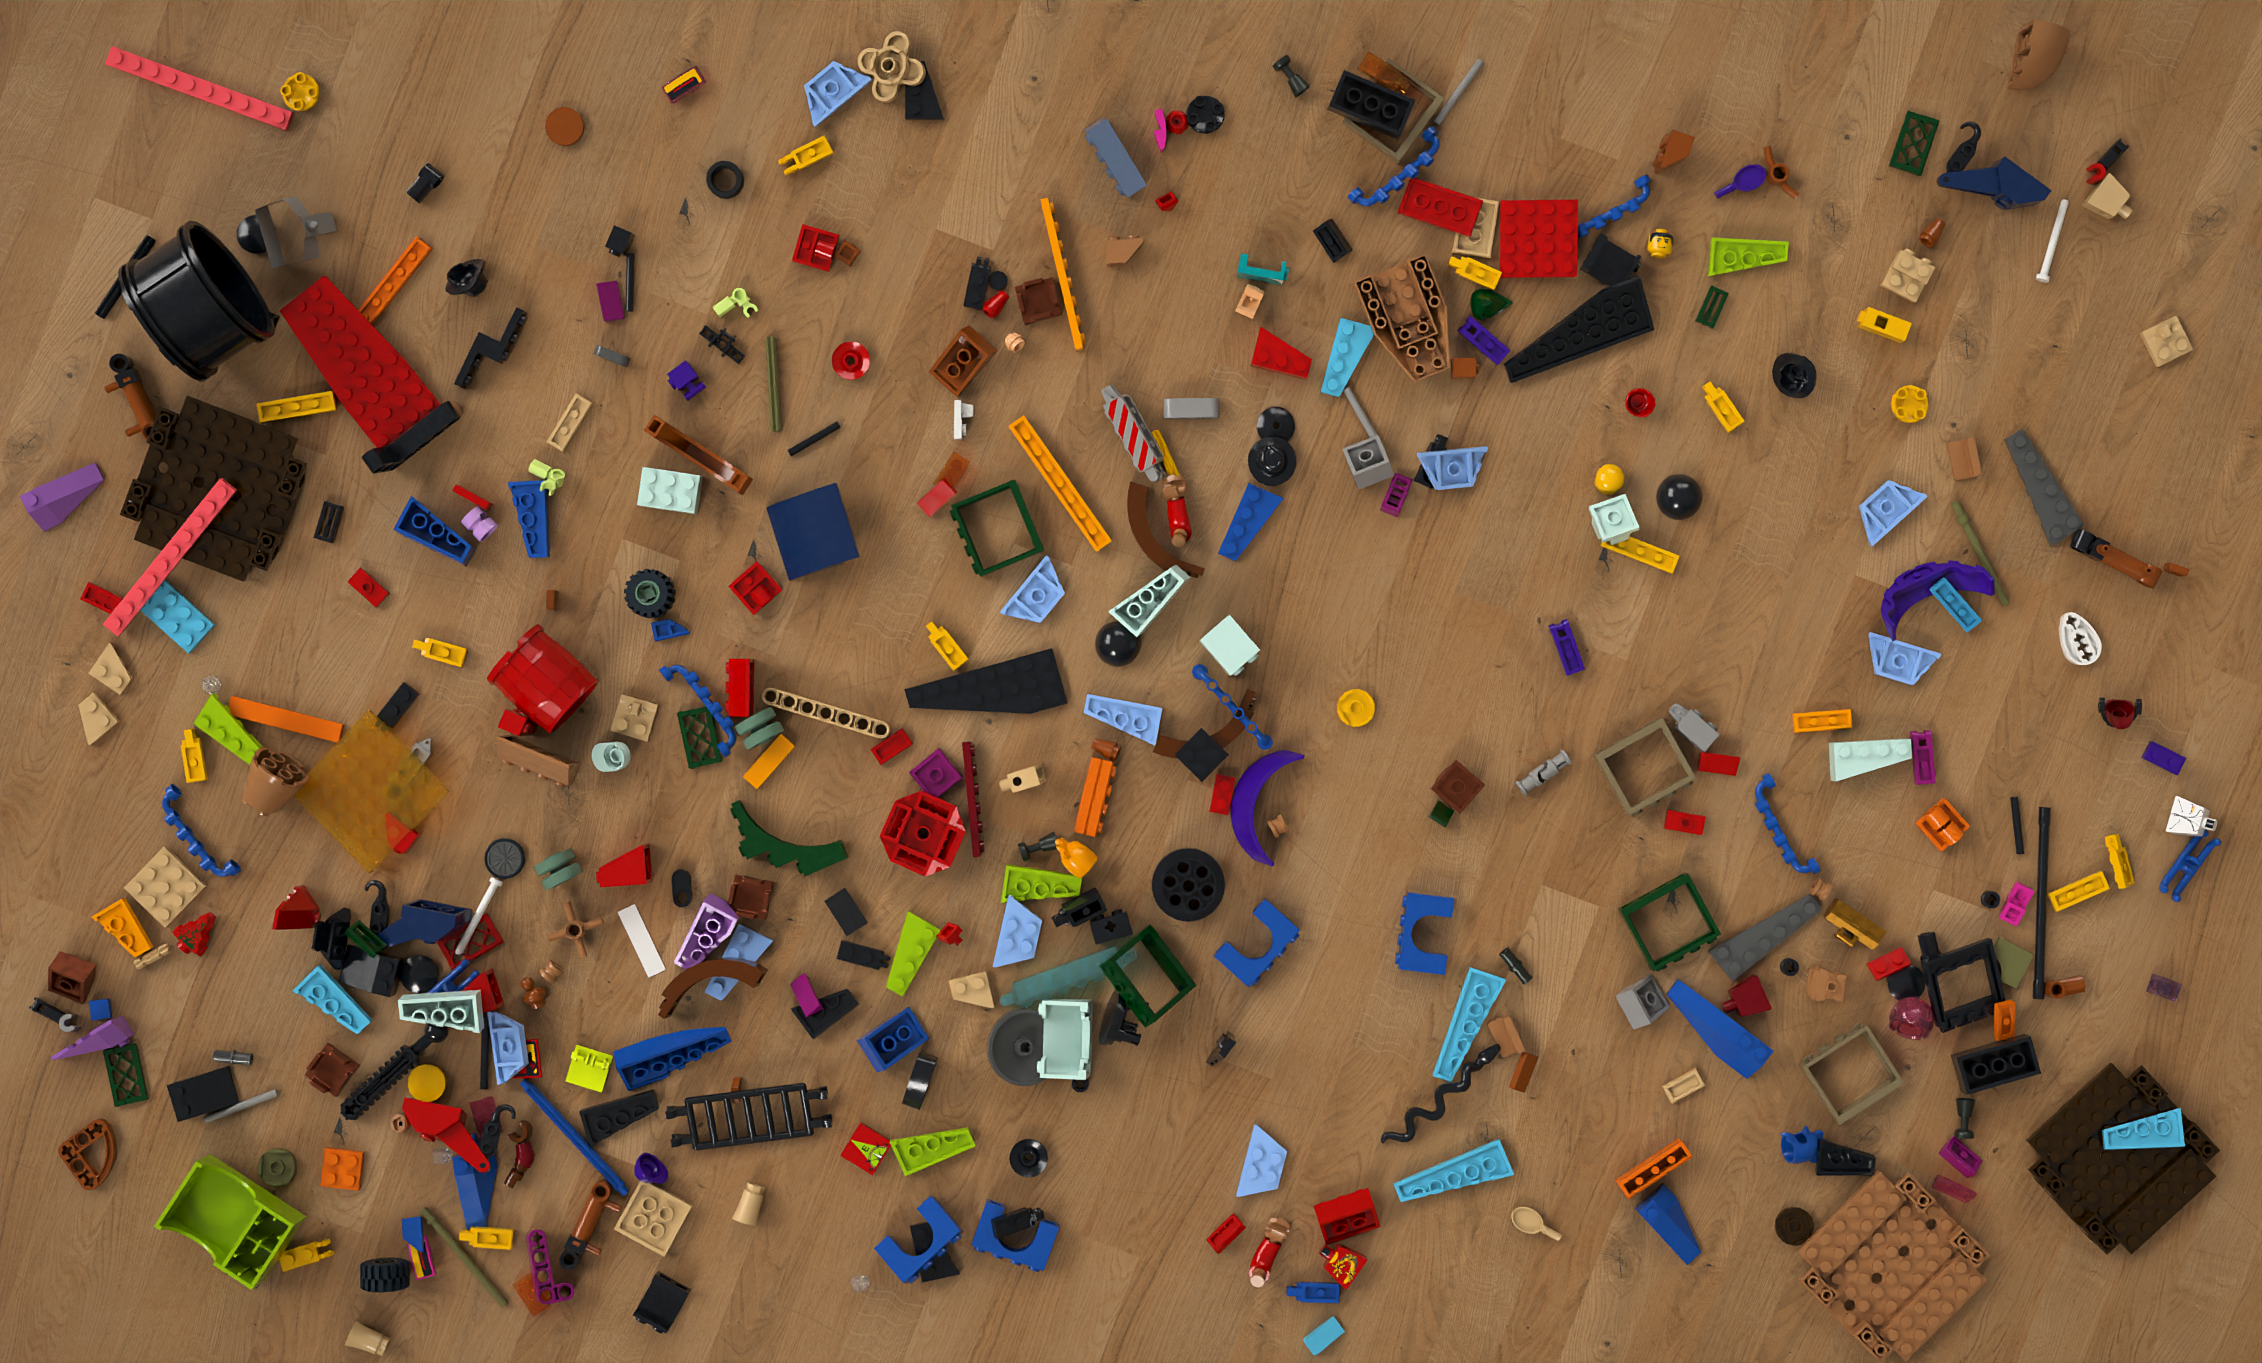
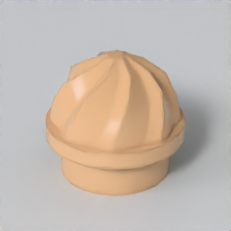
M1010 333L1005 339V344L1009 351L1016 353L1023 348L1025 341L1021 335Z

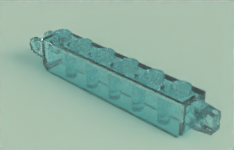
M1114 945L1015 981L1011 991L1000 997V1003L1002 1006L1016 1003L1017 1007L1022 1005V1008L1033 1005L1032 1001L1040 999L1042 1002V1000L1050 999L1051 994L1058 992V995L1069 992V988L1073 986L1081 988L1087 985V981L1093 979L1095 982L1103 980L1105 975L1099 965L1117 951L1119 947ZM1132 947L1116 960L1122 970L1126 968L1128 963L1138 959L1135 948Z

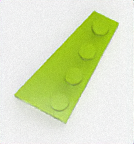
M1711 237L1708 276L1787 261L1789 242Z
M216 693L211 694L193 724L250 765L255 752L259 748H263V746L252 734H249L243 728L244 725L240 720L234 718L227 705H223L220 702L219 696Z
M1007 864L1001 903L1007 902L1008 895H1012L1017 901L1079 896L1082 878H1077L1073 874Z

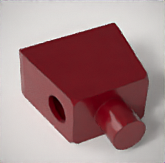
M1751 974L1730 988L1728 993L1731 999L1722 1003L1726 1014L1736 1010L1741 1017L1772 1009L1759 978L1755 974Z

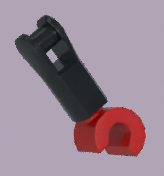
M2121 138L2109 148L2097 163L2092 164L2086 169L2088 172L2093 171L2096 173V175H2093L2086 181L2088 184H2096L2103 179L2106 171L2129 148V145L2126 146L2121 142ZM2115 147L2120 151L2119 154L2114 150Z

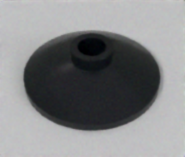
M1281 407L1266 409L1261 413L1257 421V432L1261 439L1279 437L1288 441L1295 430L1293 416ZM1274 422H1278L1280 424V427L1278 429L1273 428Z
M1024 1139L1013 1146L1009 1160L1012 1169L1018 1175L1035 1177L1045 1169L1048 1155L1045 1147L1039 1141ZM1026 1154H1031L1033 1158L1027 1160L1025 1156Z

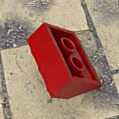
M729 658V662H726V674H729V682L725 684V692L729 693L728 701H725V712H728V716L751 717L754 715V659Z
M1368 1188L1360 1189L1354 1193L1342 1195L1336 1199L1324 1201L1313 1206L1326 1245L1381 1227Z

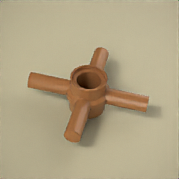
M571 901L563 903L569 922L566 924L565 929L547 934V940L551 942L567 936L569 939L575 940L580 958L586 957L588 955L582 937L585 935L586 930L604 925L603 918L583 923L581 920L576 919ZM572 925L579 927L580 932L578 935L572 933Z

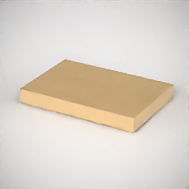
M1477 198L1483 200V205L1471 238L1455 233L1452 253L1490 259L1499 201Z

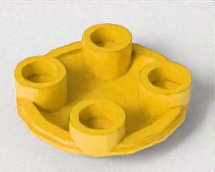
M302 72L289 77L280 89L285 104L292 110L299 112L312 108L318 101L320 94L316 80Z
M1907 385L1896 390L1892 396L1891 408L1899 420L1906 423H1914L1926 416L1929 404L1927 393L1924 389Z

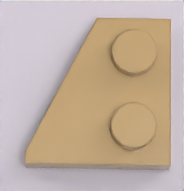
M109 643L88 674L119 695H123L133 678L130 672L126 670L122 658L117 654L115 645Z
M92 693L78 705L89 746L95 744L120 722L96 693Z
M986 971L949 980L954 1000L995 1008Z

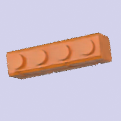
M1091 757L1074 832L1096 837L1097 833L1101 834L1103 822H1100L1101 814H1106L1108 804L1104 803L1105 797H1110L1112 785H1109L1110 777L1114 778L1117 768L1113 766V761Z
M1677 1138L1615 1179V1182L1626 1198L1630 1199L1635 1193L1641 1192L1665 1176L1668 1171L1671 1172L1692 1158V1155L1683 1141Z

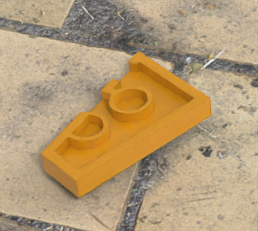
M126 898L118 900L92 916L95 921L104 926L108 933L115 936L118 942L134 957H138L153 948L151 941Z

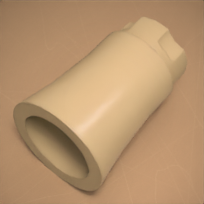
M748 1182L732 1219L747 1225L758 1226L765 1187Z
M356 1320L348 1335L345 1346L383 1356L390 1338L383 1336L384 1334L374 1331Z

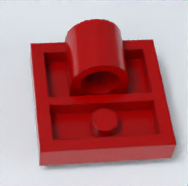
M802 224L792 262L830 272L840 235Z
M758 561L728 586L753 615L758 613L783 591Z

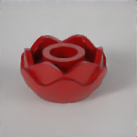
M1179 110L1170 112L1165 119L1167 130L1177 135L1182 134L1189 127L1187 115Z

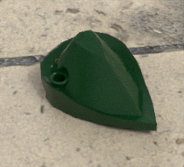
M1487 289L1475 290L1470 298L1471 312L1478 320L1492 318L1513 303L1506 297Z

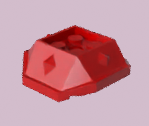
M921 790L894 802L881 831L880 839L891 862L926 877L951 867L966 830L956 805ZM920 828L928 830L929 836L923 839L919 836Z

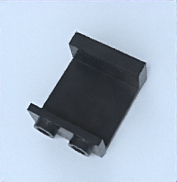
M1600 234L1580 270L1609 287L1630 279L1629 277L1632 272L1636 273L1641 265L1639 260L1642 256L1637 255L1635 257L1607 240L1608 237L1604 234Z
M658 1271L633 1316L636 1317L638 1322L642 1324L648 1323L653 1326L656 1332L667 1333L691 1289Z

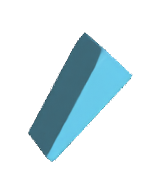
M1332 1316L1306 1335L1303 1341L1312 1354L1316 1356L1345 1331L1335 1317Z

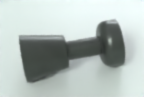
M1286 55L1272 67L1275 71L1282 70L1289 79L1290 89L1296 98L1304 93L1310 85L1300 75L1293 73L1288 66L1291 59Z
M1053 831L1039 839V843L1027 846L1024 842L1019 843L1018 847L1023 861L1025 862L1030 859V853L1039 850L1043 852L1057 850L1055 832Z
M1956 1098L1958 1116L1961 1117V1129L1955 1131L1954 1137L1974 1139V1132L1969 1130L1968 1127L1975 1099Z

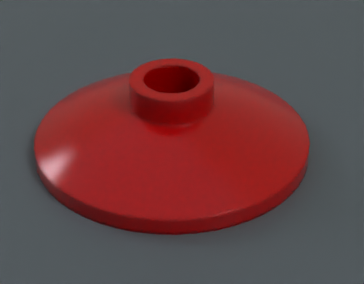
M853 341L844 342L834 350L832 366L840 377L847 380H855L862 377L868 371L870 356L866 348L860 343ZM850 358L855 359L853 365L848 364Z

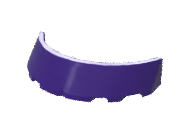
M1948 560V563L1936 564L1935 562L1925 563L1902 573L1894 580V584L1889 589H1886L1881 606V616L1892 642L1896 640V629L1904 613L1915 603L1933 595L1929 588L1943 577L1946 578L1956 591H1974L1989 596L1995 594L1994 578L1981 566L1976 565V567L1951 560Z
M1288 750L1268 754L1254 762L1244 772L1234 789L1235 794L1231 800L1230 812L1232 827L1241 847L1255 861L1274 866V862L1268 858L1261 848L1255 833L1254 808L1258 794L1273 773L1286 764L1304 759L1305 755Z

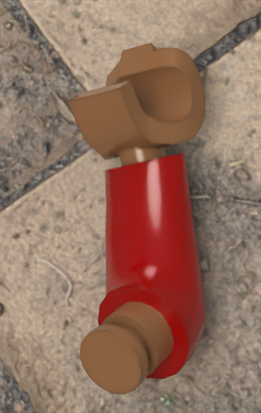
M1174 474L1168 475L1166 479H1163V492L1166 499H1168V521L1172 544L1176 547H1183L1186 541L1190 539L1192 529L1184 498L1187 491L1186 482L1183 476H1176Z
M1280 1217L1278 1219L1270 1218L1264 1233L1266 1237L1257 1248L1251 1260L1249 1276L1251 1278L1250 1282L1254 1287H1261L1268 1281L1281 1243L1285 1242L1291 1225Z

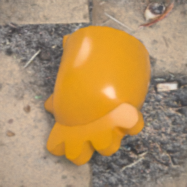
M1062 837L1055 840L1056 848L1061 853L1062 864L1075 877L1082 878L1097 862V855L1079 841L1068 842Z

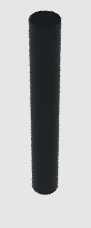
M626 253L625 311L632 312L634 253Z
M836 421L788 449L790 456L792 457L840 429L839 423Z
M2018 796L2010 797L2016 854H2024Z

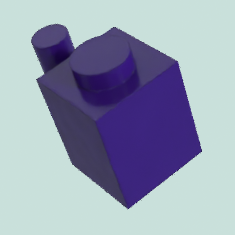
M686 360L667 374L670 378L667 381L674 390L678 388V390L682 391L686 387L689 391L683 395L687 401L706 388L702 381L697 385L693 383L700 377Z

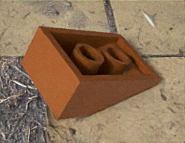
M969 325L958 332L929 370V373L958 397L989 363L998 350Z

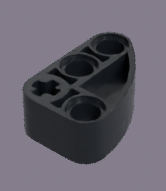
M919 1052L902 1104L920 1110L938 1057Z

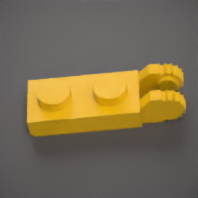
M824 135L791 151V154L779 159L778 162L780 165H784L793 159L795 160V165L784 170V174L787 176L834 154Z
M330 1239L319 1242L314 1241L285 1250L279 1259L283 1272L334 1255L333 1250L320 1253L318 1247L330 1244Z

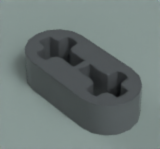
M599 345L596 346L593 353L624 367H627L630 362V358Z

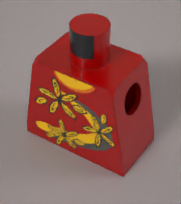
M1339 1243L1334 1250L1324 1244L1319 1251V1254L1327 1259L1323 1264L1324 1269L1346 1290L1367 1262L1365 1255Z

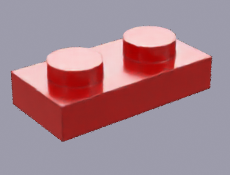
M1216 774L1209 812L1229 814L1235 777Z
M1902 947L1867 963V967L1876 982L1911 966V962Z

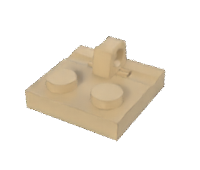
M2177 315L2140 333L2156 367L2193 350Z
M621 694L611 731L648 742L659 705Z

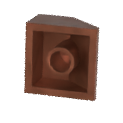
M60 951L48 967V990L84 1004L95 978L96 965L76 958L72 954Z

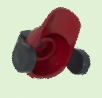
M2100 697L2098 712L2101 713L2103 720L2108 726L2126 729L2136 719L2137 715H2141L2142 699H2136L2133 706L2130 701L2124 699H2112L2105 703V698Z

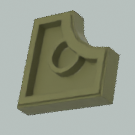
M1998 937L1994 944V951L1997 963L1999 964L2001 982L2017 989L2034 955Z

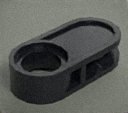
M680 869L672 875V896L676 906L686 907L692 901L691 876L688 871ZM679 893L687 895L688 900L686 903L683 904L678 901L677 896Z

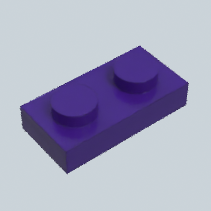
M2149 741L2141 757L2174 775L2179 774L2186 760L2185 757L2153 741Z

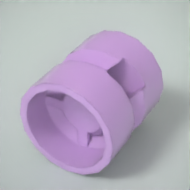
M477 506L462 519L461 523L468 530H473V536L479 542H482L497 529L498 524L491 517L487 518V513L480 506Z

